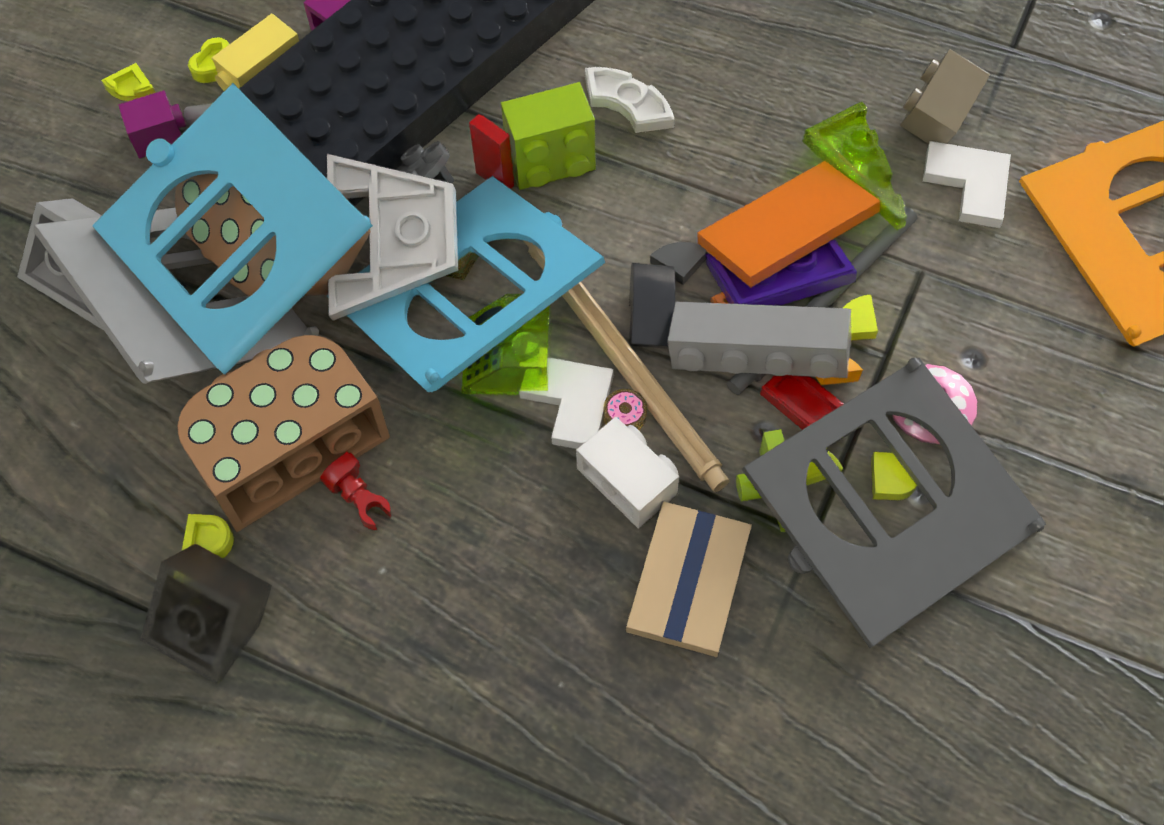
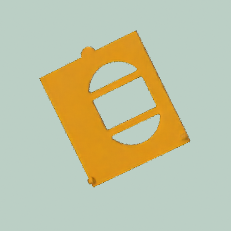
M1164 121L1108 143L1103 141L1090 143L1086 146L1083 153L1025 175L1019 180V183L1126 341L1133 347L1164 334V272L1159 269L1164 267V251L1148 256L1119 214L1164 196V180L1116 200L1109 198V189L1114 176L1129 165L1144 161L1164 162Z

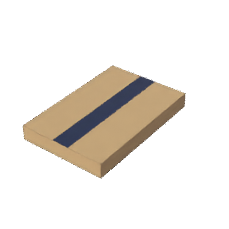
M663 501L626 626V632L718 657L752 524Z

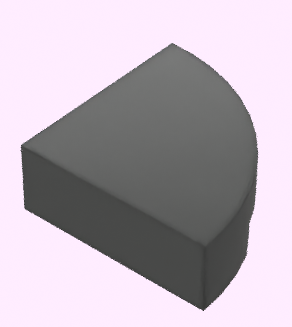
M671 243L654 251L650 255V264L673 266L675 280L683 285L706 260L708 252L701 245L695 243Z

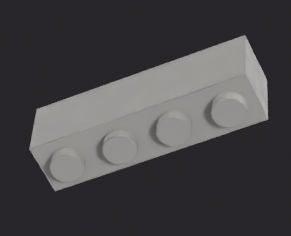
M675 302L668 336L672 369L718 371L734 374L757 373L773 374L776 376L797 375L820 378H847L851 346V309Z

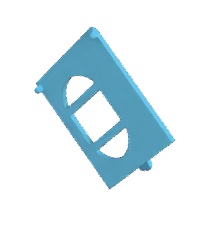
M233 83L172 145L164 139H156L148 145L146 157L153 163L152 166L92 225L223 374H226L373 226L371 220L367 216H363ZM201 174H218V177L150 245L151 223L163 198L175 186L186 179ZM234 186L264 217V222L190 295L164 266L161 258ZM276 235L275 260L268 277L261 287L249 298L234 306L220 309L206 308V304Z
M493 176L456 202L458 262L468 254L476 253L524 292L521 296L482 325H476L429 285L430 282L347 315L427 392L438 390L605 263L604 257L562 227V221L559 216L553 215L550 212H541ZM500 239H520L536 245L545 256V267L541 278L534 281L489 246L487 242ZM370 265L358 273H369ZM420 295L465 336L449 340H433L416 334L409 327L407 320L408 308L413 297Z

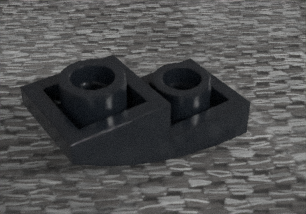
M631 264L629 306H631L630 346L669 349L668 336L675 307V271L673 266Z

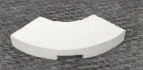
M605 67L585 68V80L591 107H606L620 112L630 121L635 133L674 128L675 119L673 112L664 96L654 86L645 85L632 78V74L626 71Z

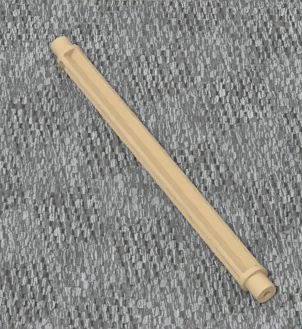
M524 241L529 248L528 252L531 257L544 270V253L536 245ZM579 282L563 294V298L637 396L643 400L644 405L696 472L698 478L701 481L705 480L713 492L723 489L730 480L722 471L721 462L716 459L584 285Z

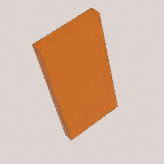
M823 161L697 233L698 244L751 288L880 212V200L832 165Z

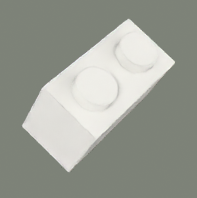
M614 417L576 449L577 469L638 529L661 509L663 501L669 502L677 495L679 476L678 470L672 461L665 455L660 454L657 456L647 446L646 439L633 425L626 426L617 417Z

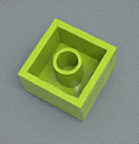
M580 82L501 102L503 129L510 135L513 174L519 190L529 187H541L548 182L570 176L578 177L586 172L596 170L595 118Z

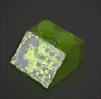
M505 294L468 318L476 325H482L522 294ZM551 304L463 370L462 394L519 395V391H548L552 334Z

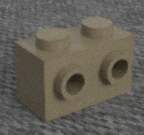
M951 49L948 50L940 61L933 58L920 77V80L925 82L921 90L916 87L902 107L908 113L900 126L928 144L930 141L947 144L958 132L990 74Z

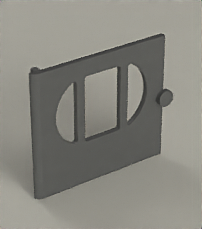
M917 357L911 358L908 364L742 468L744 474L796 545L788 555L790 567L795 572L801 574L809 573L812 570L815 571L869 648L889 636L1036 531H1042L1046 525V522L922 360ZM886 415H896L910 419L923 426L938 440L947 455L951 469V488L948 497L945 496ZM866 423H870L933 506L931 513L893 538L887 535L826 451L828 447ZM810 462L815 463L872 541L874 547L858 546L844 541L830 532L818 519L810 504L807 493L806 479Z

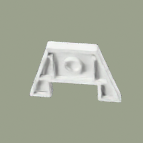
M327 154V179L345 198L369 197V219L373 225L370 228V272L335 275L328 280L329 317L333 321L458 271L456 189L452 183Z

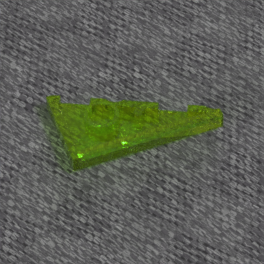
M861 101L806 129L802 142L821 160L832 165L879 199L880 212L878 213L896 230L903 228L907 219L904 210L905 204L901 194H895L890 182L893 173L884 150L878 145L879 137L876 130H870L865 118L868 111L866 105Z

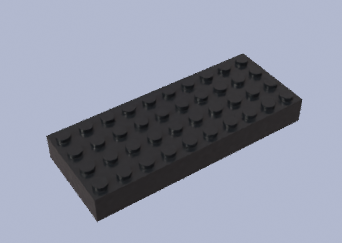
M350 0L239 89L326 178L327 154L396 170L403 164L401 156L408 149L417 144H420L422 148L426 146L595 0ZM365 197L346 199L353 206H356Z

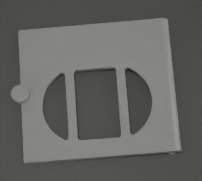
M176 208L156 210L151 223L150 238L159 237L178 218ZM100 217L35 224L33 232L142 383L147 384L216 369V366L92 225ZM186 233L181 237L191 240ZM201 249L165 254L161 258V262L168 270L214 263L202 255ZM250 296L209 302L206 304V308L220 309L231 307ZM291 308L236 364L249 362L259 352L272 349L293 337L303 335L318 336L319 330L316 326L307 328Z

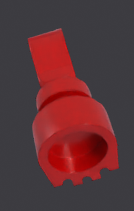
M346 451L323 471L320 481L333 494L343 491L341 496L347 503L353 502L359 510L360 520L363 525L368 529L377 530L376 524L367 515V512L372 507H380L391 518L390 504L384 497L375 495L367 490L368 485L364 480L357 478L360 462L351 452Z

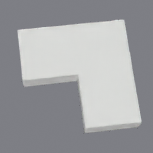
M930 141L927 148L923 182L963 188L959 221L1000 228L1004 218L1011 154Z
M529 354L519 395L522 399L559 405L551 437L552 444L578 449L601 429L614 372L610 368Z

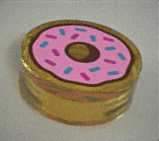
M632 389L616 390L609 394L604 402V422L607 424L614 417H617L626 426L633 425L640 430L646 422L647 403L637 391Z

